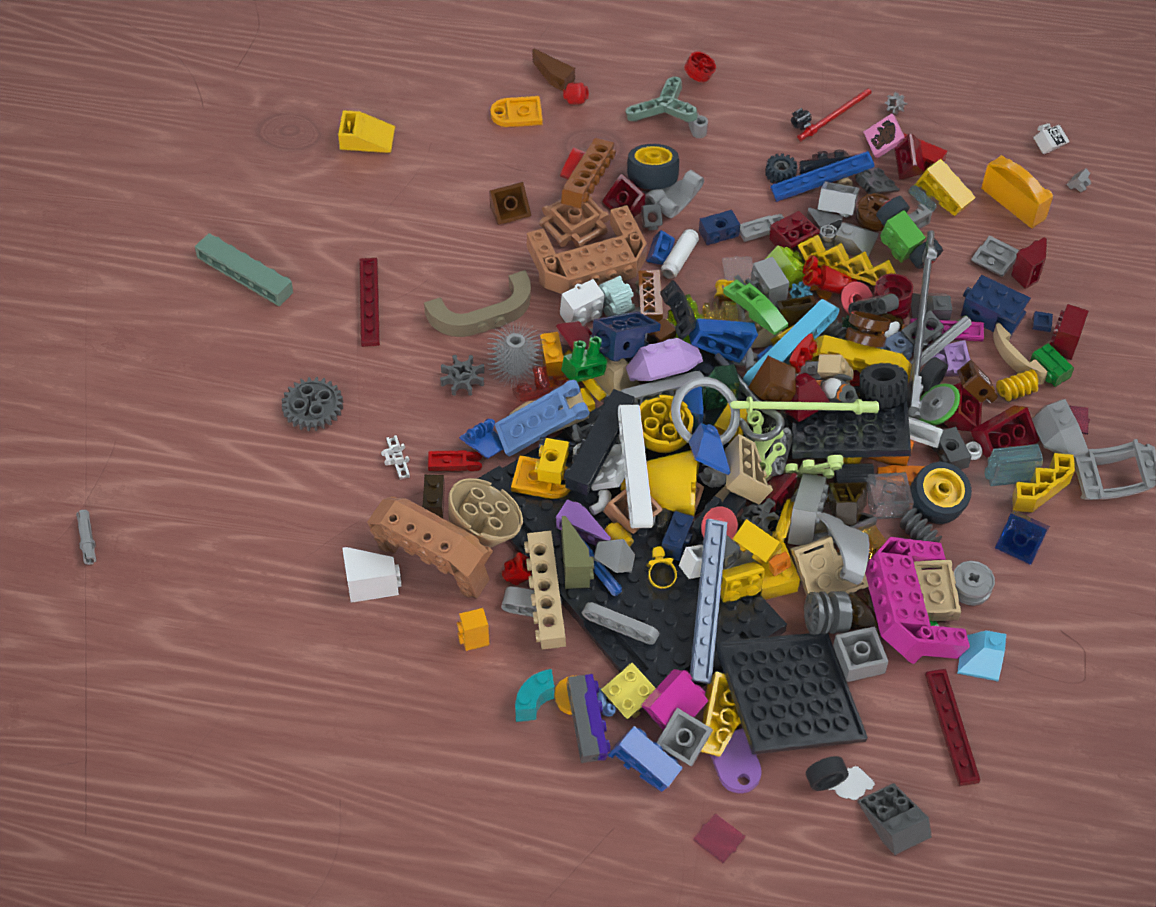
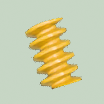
M1031 369L1018 373L1016 376L1012 375L1009 378L1006 377L1003 380H998L996 383L997 392L1008 402L1012 398L1017 399L1018 396L1024 397L1025 393L1026 395H1030L1031 392L1036 393L1038 392V376Z

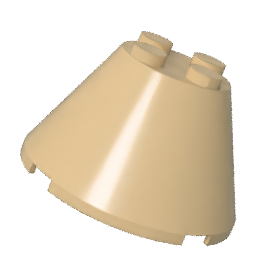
M468 478L460 480L454 484L449 492L448 516L450 523L473 534L479 539L480 544L489 548L501 544L518 534L523 524L522 513L515 500L503 489L499 491L490 486L492 483L481 479Z

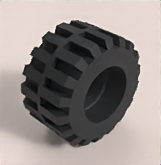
M879 363L867 366L861 371L860 398L862 401H877L880 408H891L892 406L900 405V403L907 399L908 375L904 368L896 364Z

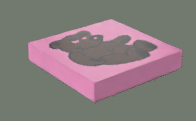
M893 113L864 131L876 158L895 148L905 138Z

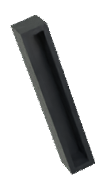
M613 389L611 394L605 397L603 409L598 410L595 424L590 425L588 437L586 439L583 438L580 444L581 450L579 453H575L571 468H567L565 471V488L585 496L588 495L620 435L618 406L634 405V396Z

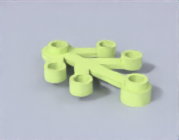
M754 410L751 414H748L747 421L753 427L754 433L762 434L761 426L763 425L764 417L759 411ZM783 430L774 439L764 442L755 441L762 460L760 463L761 469H765L764 471L767 473L765 479L771 475V465L775 459L786 452L785 446L778 442L774 444L773 451L765 459V453L773 442L783 437Z
M830 455L827 457V463L815 465L814 460H804L799 469L797 464H787L783 473H796L797 478H802L803 473L818 476L817 474H823V477L833 478L835 477L834 470L842 469L844 464L843 456Z

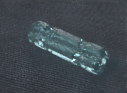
M916 185L911 186L909 193L920 204H924L932 212L935 211L937 204L933 201L931 202V199L923 191H920L919 187Z

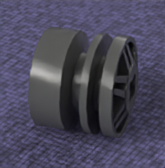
M830 591L828 594L826 592H809L807 594L804 605V618L809 633L813 635L819 633L827 634L828 632L843 634L849 631L852 623V605L849 595L845 591Z

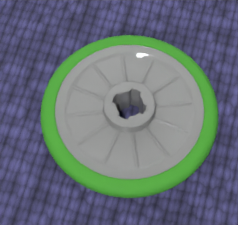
M939 384L925 392L919 399L922 401L919 410L922 418L919 420L931 425H938L948 420L955 413L960 402L958 389L951 384Z

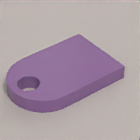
M736 730L722 755L717 757L710 754V757L722 785L734 793H746L758 785L761 777V766L756 754L752 755L744 730ZM745 777L749 780V784L741 785L738 779Z

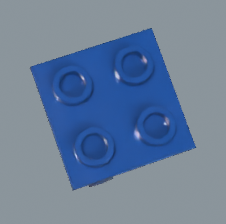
M486 419L484 423L481 422L475 425L474 428L468 429L465 434L459 437V439L487 459L504 450L498 433L493 431L495 425L493 419Z

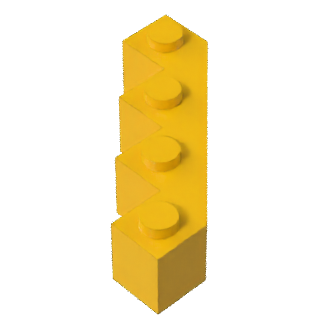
M819 235L798 244L805 261L810 255L816 256L818 258V265L825 264L854 279L868 282L874 286L881 276L895 273L890 260L873 267L866 252L849 259L842 243L825 250Z
M827 335L819 336L814 340L817 342V352L813 354L812 360H809L810 362L819 361V355H842L849 366L860 373L865 367L872 364H896L907 372L909 382L912 364L901 353Z

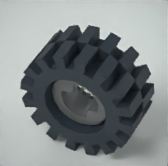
M781 153V156L775 154V157L772 155L768 158L765 176H767L771 183L774 181L779 183L796 177L797 162L794 161L793 157L790 158V155L784 156V153Z

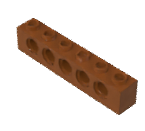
M594 138L562 188L561 204L581 209L584 203L588 202L589 195L593 194L595 185L599 184L600 177L604 176L605 169L609 168L611 160L615 158L614 142Z

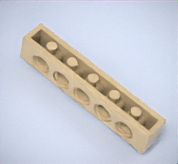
M551 531L527 533L528 541L524 542L525 553H530V559H526L528 571L532 570V576H528L530 588H534L535 593L531 594L532 606H536L537 612H533L534 624L539 625V630H535L536 642H541V649L566 647ZM543 588L548 589L547 591H541ZM550 606L549 609H544L543 607ZM553 624L551 627H546L545 625Z

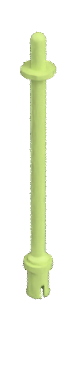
M748 396L746 401H732L730 403L731 408L746 409L747 414H751L753 409L854 411L857 415L862 413H878L879 403L877 401H862L861 399H856L853 403L753 401L752 397Z

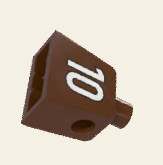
M971 359L957 370L962 386L979 402L987 400L989 403H992L997 399L998 395L995 393L992 381Z

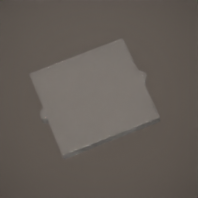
M751 256L722 258L725 280L734 281V277L737 274L743 281L748 278L751 280L753 268Z

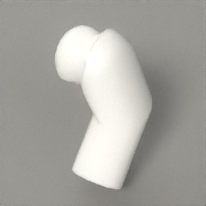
M602 489L598 492V503L589 507L593 515L604 511L608 502L611 501L612 496L609 490Z

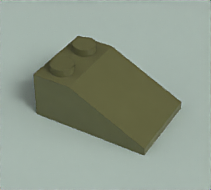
M562 516L561 539L565 589L590 587V579H594V559L589 557V548L568 518Z

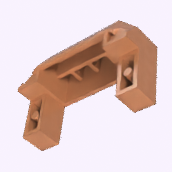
M628 206L610 210V225L616 235L615 238L558 254L555 253L544 228L528 232L527 249L539 272L540 285L551 291L563 294L575 288L576 284L582 285L592 279L599 286L618 276L623 278L621 281L636 278L638 271H640L646 260L647 242Z
M390 496L382 499L367 521L370 532L374 535V540L377 541V546L382 551H390L395 554L399 546H401L408 554L420 556V559L426 564L430 565L432 563L441 572L453 574L460 592L468 598L472 596L477 599L490 580L485 563L492 554V549L480 544L479 539L473 534L406 498Z

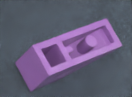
M567 500L556 516V528L561 530L562 516H566L581 538L596 546L599 541L611 540L587 509L577 502Z

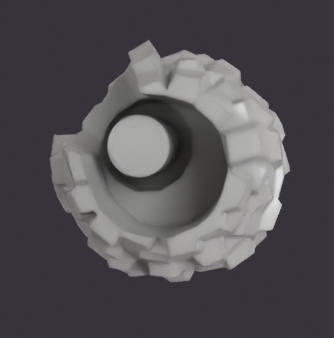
M710 466L699 473L703 483L709 487L719 488L726 483V474Z

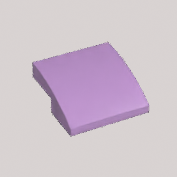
M965 340L950 343L933 356L948 364L946 377L958 376L957 370L970 360Z

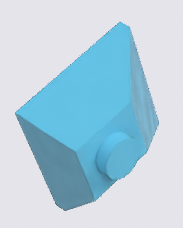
M985 630L967 635L970 647L959 657L957 674L998 681L1005 653L1007 634Z

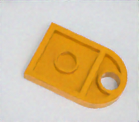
M540 96L497 100L491 106V119L502 127L543 125Z
M525 456L519 457L511 485L512 492L550 499L561 498L570 492V489L565 488V485L538 481L535 465L536 461H540V459ZM565 466L562 479H564L565 471L568 468L567 466Z

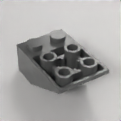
M894 783L858 800V804L878 836L894 855L932 837L929 817Z

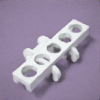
M397 435L390 439L387 437L389 449L381 452L382 456L386 458L385 465L395 464L400 480L409 478L410 474L406 463L410 459L406 456L404 460L402 454L405 445L401 444L400 447ZM391 441H395L396 445H391ZM403 464L404 467H403V468H399L398 465ZM401 471H406V475L402 476Z

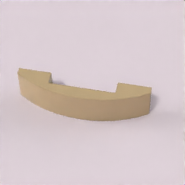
M997 323L993 333V340L1001 357L1017 373L1033 369L1038 376V384H1043L1047 371L1036 359L1029 362L1009 342L1011 334L1000 323Z

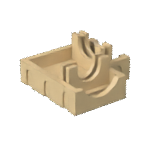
M829 535L823 536L810 544L791 548L806 596L809 592H826L828 594L830 591H845L848 594L856 592L858 589L869 587L865 574L859 585L840 578L843 559L841 553L836 552V549H834L832 537ZM823 545L822 548L804 554V551Z
M913 561L929 621L959 620L961 608L959 606L957 588L955 587L956 582L954 571H952V561ZM926 568H938L934 570H922Z

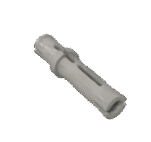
M80 510L76 513L81 539L79 546L83 552V562L91 565L97 560L95 555L96 543L92 537L89 511Z

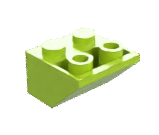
M778 245L765 258H774L789 281V288H793L792 284L799 285V282H803L802 280L805 275L802 272L805 263L802 260L803 256L798 251H791L788 247L784 248Z

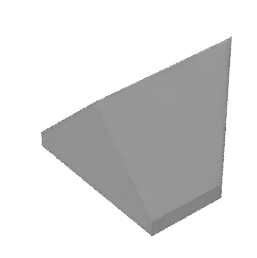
M624 539L597 542L594 561L604 564L616 573L632 572L635 554Z

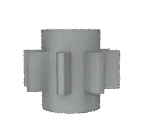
M896 92L894 96L888 95V100L885 102L888 105L887 111L893 110L894 114H897L898 111H904L903 108L907 105L903 100L905 96H899V93Z

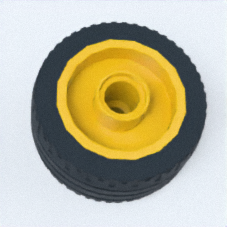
M655 143L634 147L630 150L627 159L628 179L637 187L649 190L672 186L676 183L679 176V155L677 151L670 146Z
M936 462L925 466L913 479L909 490V499L912 509L917 508L916 514L921 513L923 515L922 519H927L929 523L945 524L958 518L966 509L971 499L972 488L968 477L959 467L951 463Z

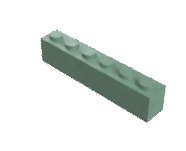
M209 233L195 246L198 259L279 307L293 294L292 281L288 277H283L274 269L266 267L260 261L254 260L247 253H242L233 245L225 243L217 236L215 237Z

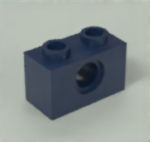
M728 210L700 218L699 232L706 245L738 237L740 223L733 210Z

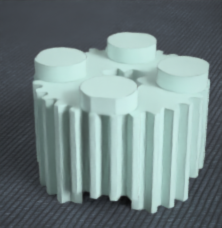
M621 276L599 285V288L605 295L603 310L607 317L624 314L635 308V304H632L631 297H633L630 285L624 284L621 281L623 279Z

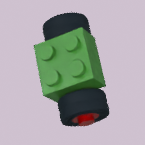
M897 196L885 202L876 213L877 218L884 226L880 234L881 241L890 248L892 255L900 263L910 258L916 268H924L922 257L926 247V242H924L926 237L908 216L907 212L910 209L908 203L902 196ZM934 238L933 246H935V250L938 251L936 257L937 260V258L943 252V248Z

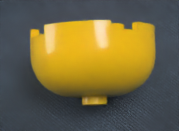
M659 395L657 398L645 400L640 405L644 446L654 452H674L687 443L677 432L672 420L671 406L674 396ZM682 401L680 408L681 419L686 429L692 434L693 416L687 408L688 405Z

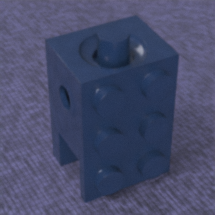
M981 275L973 288L967 287L963 294L965 301L961 317L967 315L971 322H984V328L994 332L996 324L1000 323L1011 334V338L1026 315L1027 311L1024 309L1031 297Z
M638 311L593 320L592 337L597 336L601 338L602 342L599 350L601 354L609 357L612 361H620L623 358H633L641 347L649 345L650 343L645 341V334L660 331L661 324Z

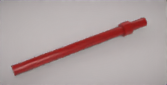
M867 88L817 123L808 126L804 132L797 136L798 140L802 141L808 136L816 134L820 128L872 93L871 90Z

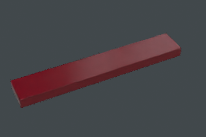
M359 258L361 347L380 346L378 259Z
M946 669L927 671L925 677L958 785L978 784L981 779Z

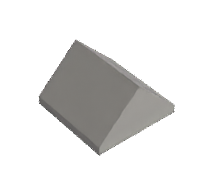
M677 708L657 743L665 751L692 766L713 729Z

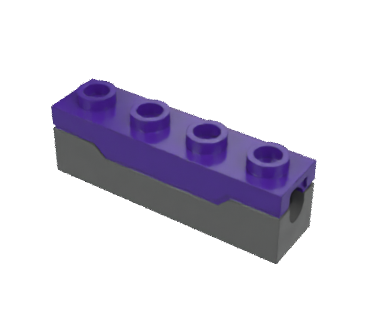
M593 674L568 677L566 686L581 763L606 760L607 754L610 752V742L608 739L605 740L604 735L607 728L606 722L601 719L600 714L603 712L602 701L597 698V693H599L598 681H594Z

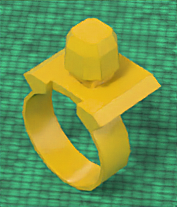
M662 547L653 548L652 557L655 560H651L646 565L650 568L648 571L649 581L658 589H666L671 585L660 587L654 584L650 577V570L654 564L665 563L670 565L675 573L673 583L677 578L676 568L671 563L674 559H664L665 553Z

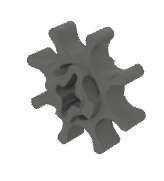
M453 355V366L441 364V373L448 374V376L441 377L440 384L441 386L452 384L451 392L453 396L456 395L457 390L462 388L466 389L468 395L471 396L473 394L471 385L478 384L484 386V378L477 376L485 372L484 364L472 366L473 355H469L468 360L463 362L458 361L457 356Z
M768 498L762 505L755 502L749 506L744 504L742 507L743 513L740 517H736L738 525H743L747 519L771 536L773 532L768 529V525L772 520L780 519L776 513H769L776 503Z

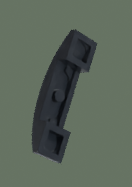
M672 280L660 293L664 303L671 308L677 323L674 328L678 338L683 340L695 329L696 320L688 299L678 284Z

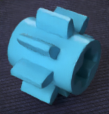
M799 282V285L792 284L793 288L789 291L791 299L813 295L810 291L811 287L805 286L803 282Z

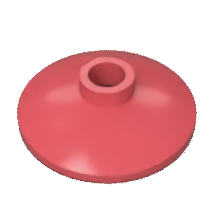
M851 282L842 290L841 304L846 313L849 314L848 307L853 303V298L856 302L873 297L865 284Z
M720 506L709 510L701 524L703 537L705 535L706 520L714 519L728 522L726 535L733 540L738 527L735 514L730 509Z

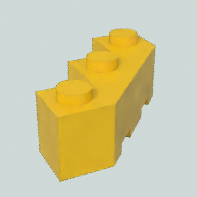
M1054 453L1049 468H1035L1031 483L1017 482L1012 494L1013 511L1034 512L1069 485L1075 471L1074 455Z

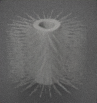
M511 330L507 336L505 333L503 334L505 337L496 335L504 340L501 342V339H494L503 344L501 346L498 343H487L498 346L488 348L497 351L495 353H488L497 356L492 358V360L497 361L492 364H499V366L492 369H501L503 366L510 375L508 379L514 378V375L518 379V375L527 374L526 369L528 373L535 374L528 370L529 367L532 370L538 369L528 365L529 362L534 366H543L533 363L543 361L534 358L536 356H543L534 353L540 351L534 348L540 344L535 345L532 343L539 340H530L536 337L532 336L526 338V341L521 334L523 330L517 331V333L514 330L511 333Z

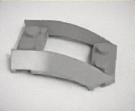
M1137 439L1120 446L1088 449L1089 452L1074 457V466L1082 491L1080 498L1082 499L1120 498L1144 492L1156 486L1155 447L1150 444L1143 445ZM1132 457L1136 458L1142 482L1125 487L1103 489L1097 465L1110 464Z

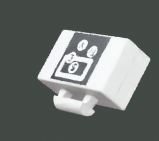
M1047 123L1038 127L1040 133L1033 138L1043 154L1069 143L1060 125L1050 127L1051 124Z

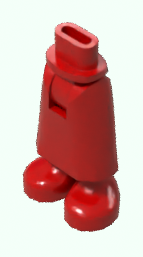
M813 255L807 258L802 273L805 275L802 280L803 284L809 287L817 286L819 290L841 295L842 290L847 284L857 282L856 279H851L850 276L825 264L818 268V258Z

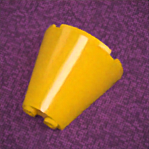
M692 450L646 461L650 496L663 509L694 516L699 461L695 460ZM625 479L621 483L622 491L626 489Z

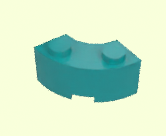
M552 669L534 674L521 686L515 701L516 722L537 720V712L540 706L546 701L554 699Z

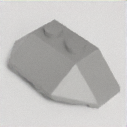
M1066 399L1045 405L1032 418L1044 448L1058 454L1074 455V457L1089 452L1079 424Z

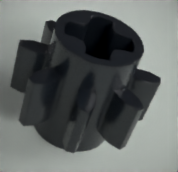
M800 108L792 113L791 123L794 128H800L802 131L811 125L812 116L808 110L803 111Z

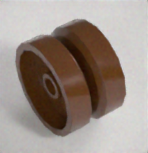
M852 311L849 322L854 326L847 328L845 338L866 346L885 347L887 337L881 332L889 330L891 320L867 312Z

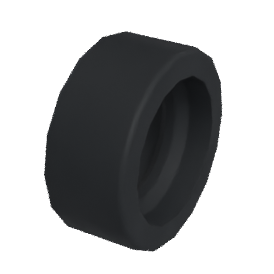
M937 357L931 358L919 374V376H922L921 384H923V391L928 392L932 387L942 382L947 373L948 364Z
M831 756L810 765L805 774L811 788L816 791H822L844 782L848 778L849 772L841 757Z

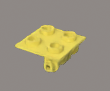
M631 663L604 686L601 691L628 720L630 717L636 718L639 716L640 712L638 710L642 707L641 704L656 688Z

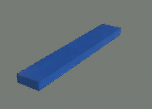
M869 151L773 184L770 187L776 202L823 186L825 182L831 183L874 168L875 164Z

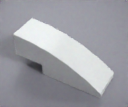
M909 417L910 439L938 448L943 429Z

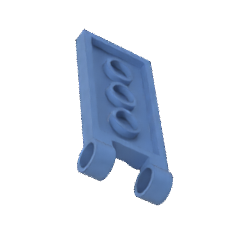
M576 380L567 381L561 387L495 423L507 456H512L540 440V437L544 438L574 420L584 419L590 414L586 403H577L571 409L568 405L566 397H574L580 393Z

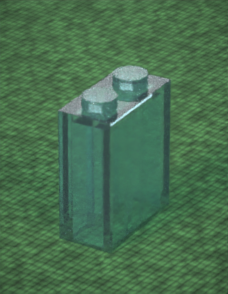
M1039 445L993 449L991 457L988 458V466L985 468V477L989 479L990 486L1031 482L1035 468H1041L1043 463Z

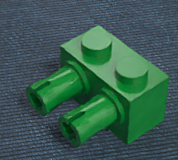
M591 337L587 350H585L586 343L584 341H575L573 352L564 355L561 371L569 380L581 382L605 374L608 360L599 352L602 342L600 337Z

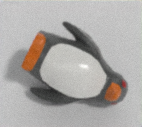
M838 374L829 379L816 380L830 403H853L858 399L854 387L846 382L852 380V377L848 375Z

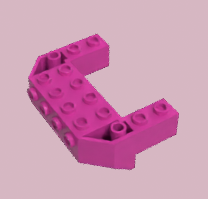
M890 537L867 562L865 571L881 637L913 664L922 656L958 659L970 647L966 630L930 625L913 562L946 560L942 544ZM926 568L922 570H934L937 568Z

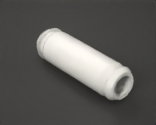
M692 229L683 231V234L661 267V273L664 277L672 279L680 272L699 241L696 231Z

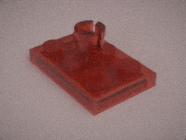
M547 365L536 366L532 368L535 383L529 385L528 383L518 384L516 388H512L513 396L520 402L543 397L570 380L568 377H564V375L553 376V379L549 380Z

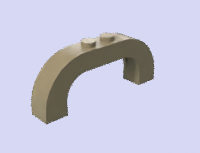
M525 270L509 275V288L512 296L503 302L469 313L458 314L447 309L440 297L424 302L425 316L436 330L454 337L471 336L484 333L493 328L502 327L506 323L509 324L519 319L527 311L531 301L529 276Z

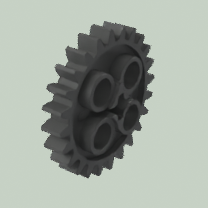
M308 377L307 382L300 379L301 384L294 382V388L288 387L289 392H284L285 398H282V411L284 417H287L288 423H293V427L299 424L300 430L307 427V431H310L311 427H314L315 431H317L318 426L325 429L326 423L331 426V420L337 421V415H341L343 396L341 395V390H338L337 385H332V381L326 383L325 378L318 381V377L311 381V378Z

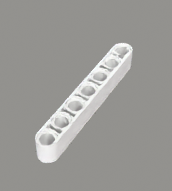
M619 405L618 422L631 528H652L653 514L640 406Z

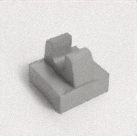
M1084 169L1076 173L1067 183L1070 189L1076 188L1079 192L1086 190V187L1091 184L1088 178L1090 172Z

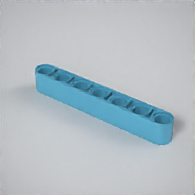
M821 299L745 374L743 381L748 386L750 385L768 355L790 365L789 360L797 345L808 334H813L815 340L837 318L839 308Z

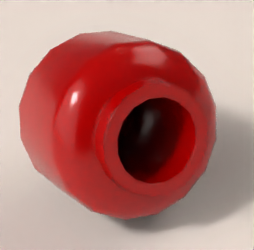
M582 82L569 83L566 89L563 90V97L570 105L584 104L589 98V90Z

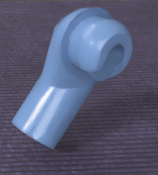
M599 688L597 698L602 701V714L608 717L613 716L616 712V706L614 704L611 705L607 701V696L601 691L602 688Z

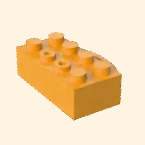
M1003 155L987 165L981 187L982 190L1031 229L1047 218L1053 194L1049 189L1043 188L1026 169L1012 160L1006 159Z

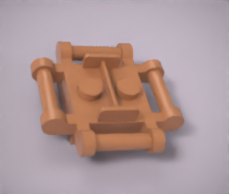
M590 195L588 202L584 203L581 209L561 204L560 199L550 206L542 207L545 217L540 220L539 225L546 229L561 247H564L572 240L576 248H579L597 236L608 233L604 223L610 220V215L604 212L592 200L593 198ZM554 222L565 234L561 235L550 223Z

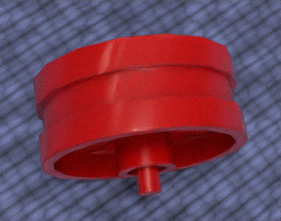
M695 51L687 59L684 69L693 80L707 82L715 72L716 64L706 53Z

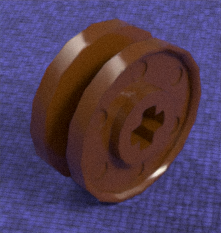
M875 193L862 197L858 202V209L856 211L858 224L870 231H882L884 226L877 218L876 213L890 199Z

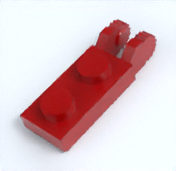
M467 450L429 451L428 471H479L482 469V463L477 461L482 460V455L479 452H467Z

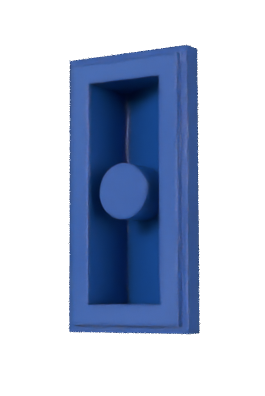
M660 230L653 238L646 261L663 265L672 251L675 238Z

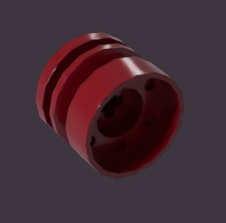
M885 274L876 281L874 297L886 294L896 295L899 300V306L897 309L887 313L904 320L910 314L914 286L907 277L901 274Z

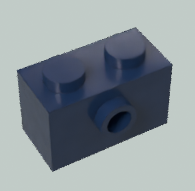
M675 511L662 542L665 557L678 561L681 560L686 545H690L693 537V516Z

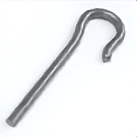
M720 353L716 354L715 360L747 397L751 396L753 401H761L748 388V385ZM760 409L776 420L775 428L765 434L752 432L747 422L740 417L739 426L745 436L753 441L762 442L774 439L784 428L782 415L774 409Z

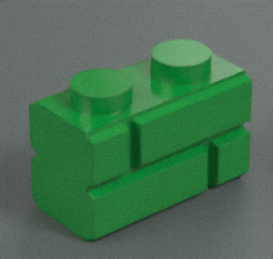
M1049 343L1033 352L1030 362L1036 359L1047 371L1046 382L1057 387L1062 382L1070 379L1074 367Z

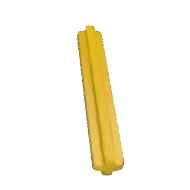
M791 499L784 503L774 534V538L779 540V542H783L784 538H786L791 523L792 510L795 503Z

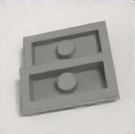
M989 235L984 244L978 248L971 261L1003 277L1014 264L1019 250Z

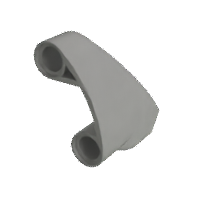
M689 170L682 180L668 188L642 191L645 193V205L660 204L661 213L669 218H673L695 197L704 183V178Z
M827 513L818 514L817 517L825 523L829 536L832 537L833 542L837 543L843 559L840 578L859 585L864 578L868 562V534L845 525L842 520Z

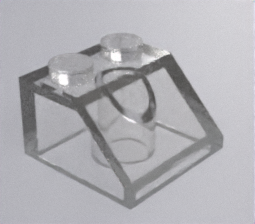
M906 472L868 474V506L871 515L876 516L877 519L902 518L913 508L914 502Z

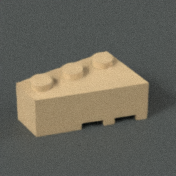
M738 434L725 448V455L730 468V474H726V489L760 504L773 489L771 485H767L765 479L767 473L761 469L760 463L762 460L755 442Z

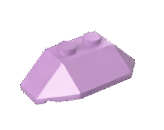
M675 338L641 347L626 366L630 381H653L689 371L698 363L703 362V359L697 347Z

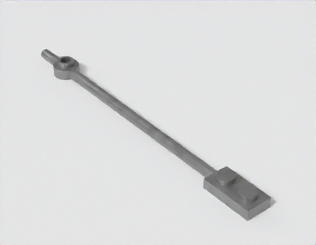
M934 231L927 232L926 247L922 257V262H924L912 377L908 384L907 394L909 417H912L916 411L920 410L922 403L919 400L923 391V384H921L922 376H919L931 263L936 260L938 253L935 250V246H933Z

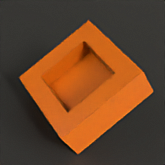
M786 551L776 554L769 561V569L774 577L791 567L790 556Z

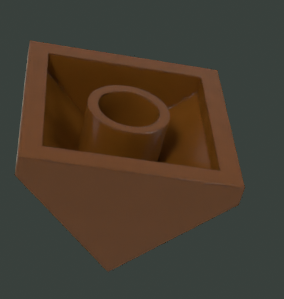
M523 182L489 190L490 209L498 225L532 216Z

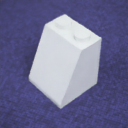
M349 547L343 548L351 602L399 595L398 587H402L399 564H394V557Z

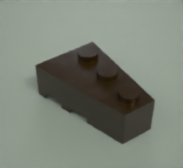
M868 482L829 483V507L832 515L842 520L845 525H856L867 505Z

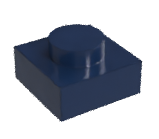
M1035 311L1032 329L1051 332L1053 314Z

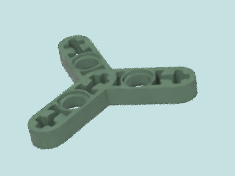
M679 77L667 79L659 98L632 105L626 109L627 119L630 121H637L665 112L683 121L692 122L698 118L696 107L678 100L682 89V82Z

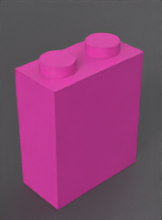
M674 669L641 704L663 731L677 708L694 717L709 701L704 696L705 691L691 681L692 676L685 670Z

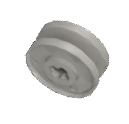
M966 561L959 564L954 570L955 587L957 588L960 602L975 606L983 604L989 599L995 585V577L986 565L977 561Z

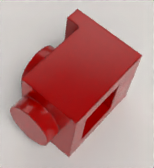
M520 552L516 554L517 557L505 562V569L502 570L503 578L514 585H518L528 580V576H532V570L528 571L526 559L530 558Z

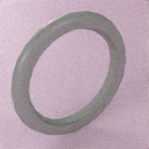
M710 377L690 379L682 384L674 395L671 406L672 420L679 435L688 443L692 434L682 422L680 408L685 395L689 391L700 386H708L723 394L729 406L732 401H737L733 392L717 379ZM730 407V424L727 430L720 436L722 445L728 443L735 435L739 427L740 409Z

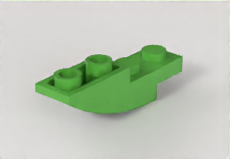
M735 280L723 288V294L749 311V318L773 335L788 327L787 321L778 309L752 284L744 285L740 281Z

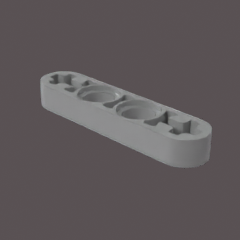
M588 602L582 611V615L586 619L647 644H655L659 636L656 628L592 602Z

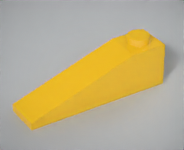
M715 672L712 675L711 683L707 685L705 697L709 701L704 705L702 722L712 728L713 731L701 752L720 757L741 721L725 674Z

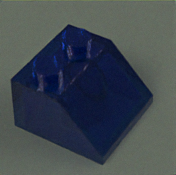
M1014 510L1011 512L995 548L1032 565L1050 526Z

